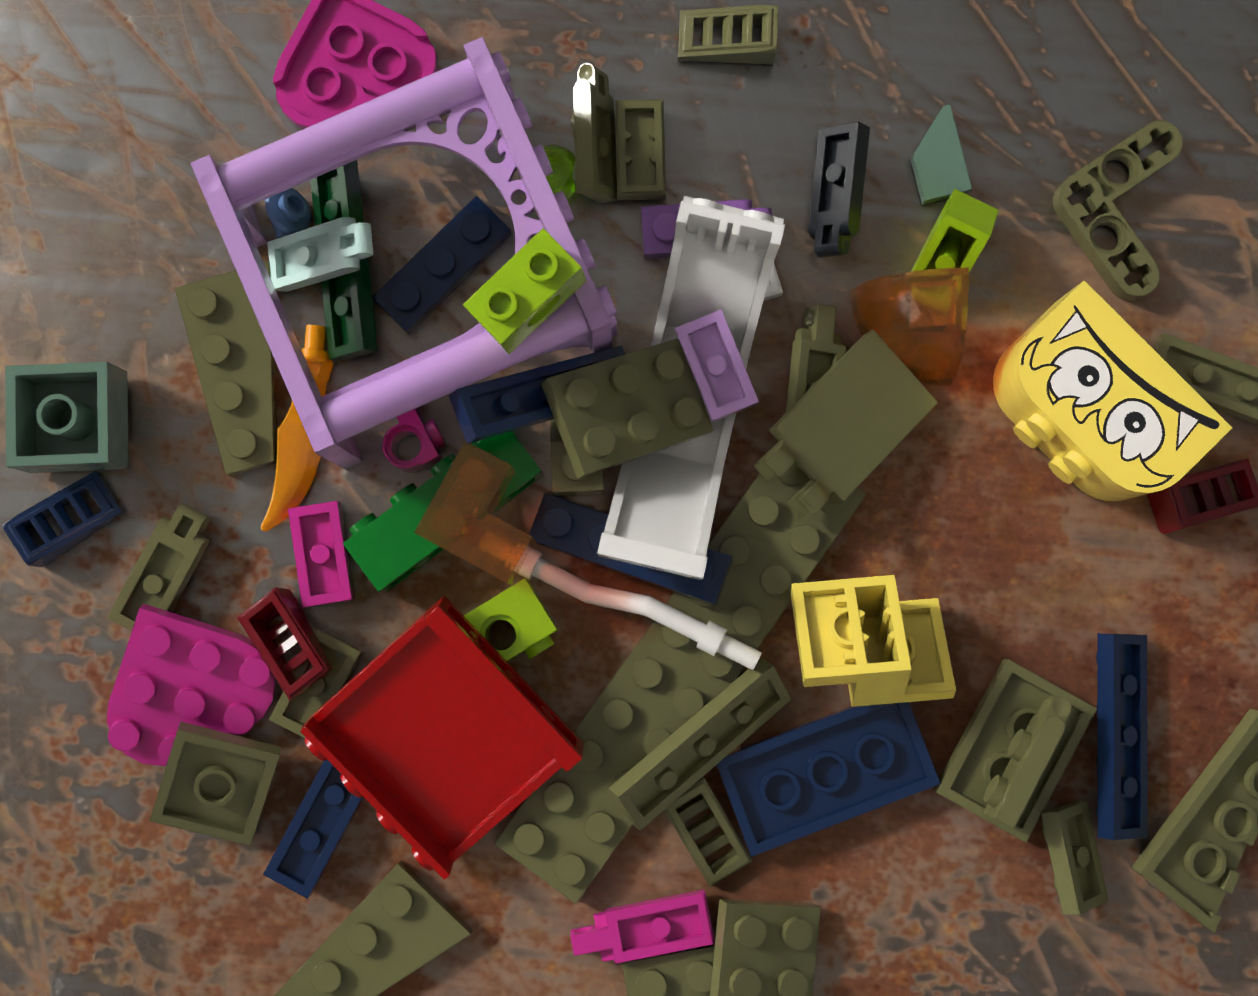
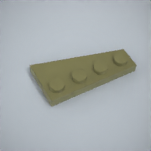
M265 261L264 265L270 276L269 261ZM234 270L174 288L225 474L232 477L276 464L277 401L274 399L276 362L237 271Z
M1249 709L1131 867V869L1189 916L1214 934L1222 918L1217 912L1226 892L1233 893L1240 874L1235 871L1247 844L1253 846L1258 835V710Z
M400 861L274 996H377L469 936L473 930Z

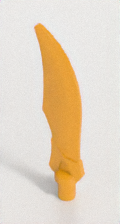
M306 325L305 344L301 350L321 396H324L327 381L334 366L333 361L329 359L328 352L324 351L326 327ZM293 401L286 417L277 429V462L274 489L268 511L261 524V530L265 532L288 518L289 508H295L301 504L311 487L321 456L314 452Z

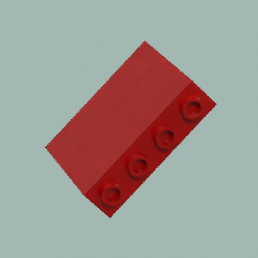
M445 595L314 712L300 730L305 736V744L311 753L322 761L328 760L341 773V781L347 790L358 798L364 797L377 810L376 816L382 826L392 834L396 835L399 833L412 846V853L418 863L428 871L434 869L444 880L450 875L453 863L560 768L563 767L568 772L583 757L584 744Z

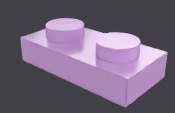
M722 309L675 328L712 422L759 404Z

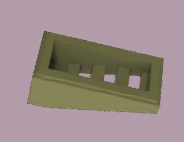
M750 5L680 11L678 61L773 65L777 52L778 5ZM694 25L703 26L702 46H693ZM713 26H722V44L712 45ZM733 27H742L741 43L732 44ZM753 28H762L761 42H752Z
M704 777L698 780L664 810L709 887L752 861ZM698 794H701L700 796L681 806L677 810L675 809L680 805L684 804L685 802H687L688 800L692 799L693 797L697 796ZM709 807L712 813L686 828L684 822ZM716 827H721V832L697 846L694 842ZM730 842L733 847L732 850L707 864L704 859L705 857Z

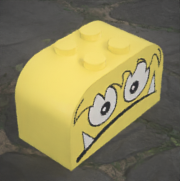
M1082 281L1057 300L1009 346L1000 357L994 371L993 389L996 400L1005 415L1015 424L1013 431L1017 437L1030 448L1035 449L1038 447L1051 460L1048 463L1051 471L1067 484L1073 482L1085 494L1103 501H1122L1171 487L1183 478L1232 429L1085 281Z

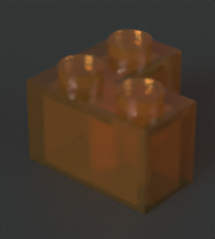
M465 441L414 533L511 585L536 541L527 533L492 515L516 472L514 468L475 445L467 444Z

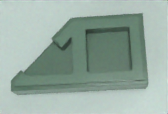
M950 104L944 105L910 159L922 205L949 199L954 188L967 195L973 190Z

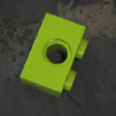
M542 228L482 285L463 306L508 354H511L587 280L582 267Z
M526 578L464 615L492 646L493 644L489 638V631L492 625L500 620H505L512 624L516 632V638L512 646L506 650L493 646L507 662L525 652L528 659L535 657L555 644L550 635L559 630L530 581Z

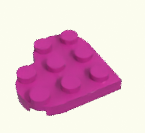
M311 0L278 60L273 75V84L276 87V100L286 117L303 130L437 72L438 57L425 30L409 18L373 0Z
M143 604L139 608L108 702L107 725L109 728V743L115 749L122 751L125 755L142 764L165 766L167 765L180 721L229 734L239 735L247 733L255 723L263 718L275 697L277 680L251 639L246 636Z

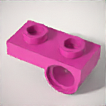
M418 408L397 416L396 418L399 423L391 427L383 438L382 449L386 459L404 472L417 473L424 469L429 470L443 459L439 449L446 446L445 440L434 420L432 419L425 423ZM408 436L418 437L421 443L419 454L409 461L400 460L397 455L399 442Z

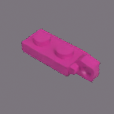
M704 889L607 908L603 912L593 914L595 924L570 930L574 956L600 951L602 961L614 960L615 964L715 943Z

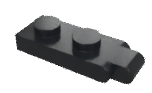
M859 121L819 129L808 227L810 237L815 240V254L819 258L846 255L849 252L851 235H856L859 232L870 127Z

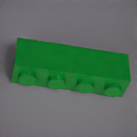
M512 431L471 443L473 447L458 458L454 453L446 456L430 469L433 477L418 488L414 483L407 485L389 500L393 505L379 517L371 513L349 529L353 536L342 544L378 592H389L544 476L541 469Z

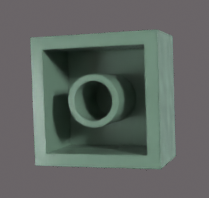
M107 361L5 366L6 467L28 473L129 469L127 371Z

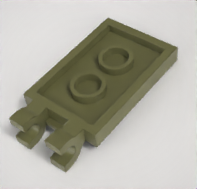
M873 329L865 333L768 430L778 443L754 467L766 480H770L775 474L778 477L782 476L796 462L811 480L787 504L799 517H804L809 511L811 514H815L824 506L829 498L834 504L844 502L938 402Z

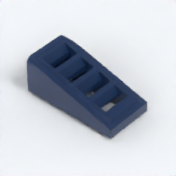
M94 471L19 513L4 523L2 528L28 566L43 567L123 514L124 510L100 473ZM87 491L90 492L102 510L96 515L93 514L81 496ZM69 503L73 505L82 519V523L75 524L65 509L66 505ZM54 516L64 531L63 534L57 536L47 521L48 517ZM35 527L45 542L42 546H40L30 530Z

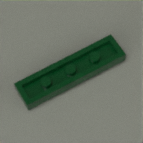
M357 160L310 180L315 226L343 217L355 218L356 223H364ZM368 258L359 260L360 270L321 282L330 360L345 361L378 351Z

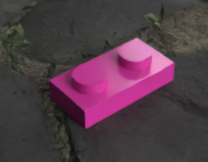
M332 501L289 508L288 514L302 607L307 608L355 600L349 553L342 544L346 541L341 502Z

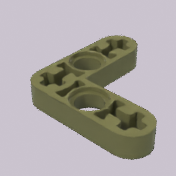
M1154 121L1147 124L1069 176L1056 189L1053 196V207L1061 221L1112 293L1124 301H1136L1151 293L1158 285L1160 272L1156 262L1113 201L1166 167L1180 154L1183 146L1179 129L1167 121ZM1161 138L1165 142L1166 146L1161 151L1153 152L1143 161L1137 155L1152 140L1157 141ZM1118 160L1127 166L1129 178L1126 183L1117 184L1107 177L1105 166L1108 161ZM1083 190L1088 198L1085 199L1083 205L1078 203L1072 206L1068 198L1073 192L1079 193ZM1098 209L1102 215L1097 216L1085 227L1082 221ZM1108 226L1116 232L1118 243L1115 249L1104 250L1095 243L1094 231L1096 227ZM1126 249L1130 255L1113 266L1110 260L1116 258ZM1139 269L1143 274V278L1138 281L1139 285L1135 283L1129 286L1124 278L1129 274V271L1133 272Z

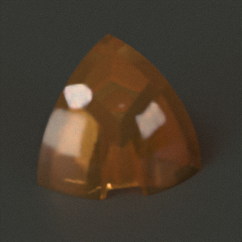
M969 267L929 269L889 275L864 282L850 291L853 315L862 336L874 329L920 382L937 386H950L953 383L960 366L966 334Z

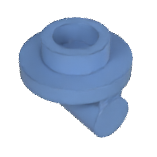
M290 188L264 200L266 212L271 220L277 239L305 230L311 222L310 207L305 198L295 189Z

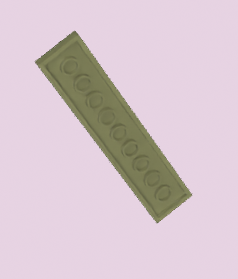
M796 462L782 476L778 477L775 474L770 480H766L759 473L708 544L709 549L732 556L733 558L717 606L676 592L673 593L666 604L705 624H708L710 620L728 629L726 635L757 650L791 602V584L804 583L867 494L856 488L844 502L834 504L829 498L817 513L811 514L809 511L804 517H799L787 502L811 479ZM656 621L652 622L574 731L584 743L582 759L568 772L563 767L560 768L527 797L494 843L575 904L632 826V823L608 788L734 682L745 667L717 652L715 656H712L696 648L698 642Z

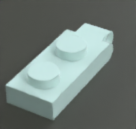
M351 217L338 218L267 242L270 278L275 290L282 292L292 291L360 270L359 260L374 255L371 224L356 223V219Z

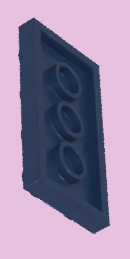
M909 702L858 707L850 706L735 750L716 765L751 857L941 784Z

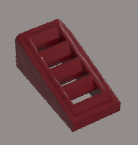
M1248 458L1185 475L1171 487L1147 494L1158 529L1162 534L1258 507V485ZM1230 474L1239 499L1237 503H1234L1225 475ZM1208 480H1211L1220 506L1219 508L1216 506ZM1190 485L1192 486V489H1193V492H1194V496H1195L1196 502H1197V504H1198L1200 513H1197V510H1196L1194 501H1193V499H1192V496H1191V493H1190V490H1189V487H1188V486H1190Z
M273 588L237 617L289 700L297 698L332 671L299 602L290 589ZM280 615L283 621L271 629L268 623ZM289 629L293 635L279 645L276 639ZM299 644L302 651L287 662L284 655ZM309 659L313 667L295 680L292 671Z

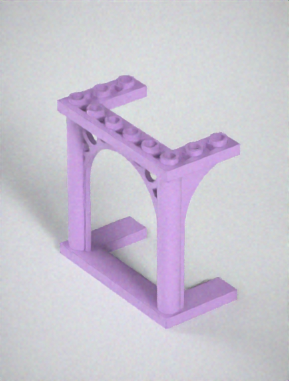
M483 37L463 45L467 57L465 60L222 165H218L210 155L190 163L313 450L316 454L343 469H348L363 462L352 437L527 359L571 347H588L592 353L613 348L612 337L618 335L615 327L617 321L614 316L617 312L605 285L596 288L588 270L596 266L584 238L576 241L573 239L567 223L574 220L571 208L563 191L553 194L546 176L553 174L552 167L542 145L539 144L532 147L525 130L531 128L532 124L521 98L515 99L509 83L511 77L499 51L490 54ZM474 111L482 112L488 120L487 129L483 137L471 145L463 143L459 138L458 132L461 122L469 113ZM450 113L446 122L447 132L435 134L429 129L428 126L430 124H443L441 116ZM416 128V132L409 130ZM496 140L498 142L499 156L505 155L504 160L500 163H492L486 155L487 150L492 147ZM404 145L436 147L468 160L483 171L498 188L512 216L515 231V254L528 243L530 238L534 237L544 228L582 267L587 281L511 354H508L478 323L464 334L321 396L257 247L267 244L268 241L252 205L382 149ZM515 171H517L520 180L511 181ZM523 193L527 198L523 204L516 205L512 202L513 195ZM535 211L538 220L526 216Z

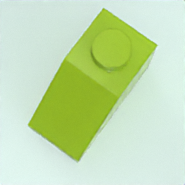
M954 188L932 227L901 293L945 314L989 240L998 209Z

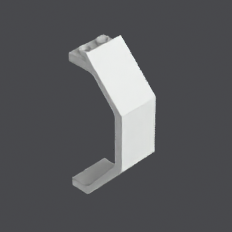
M684 196L683 201L680 203L676 220L674 242L651 346L677 339L676 327L722 309L746 369L771 270L781 245L785 227L783 224L784 219L760 211L744 210L722 205L708 199ZM736 413L715 422L711 421L714 431L705 436L622 464L605 530L601 535L597 552L598 556L698 580L703 579L708 559L706 554Z

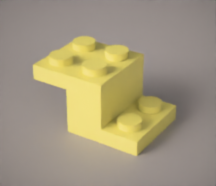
M895 575L791 584V600L804 687L848 684L851 707L954 698L956 686L938 598L899 601Z

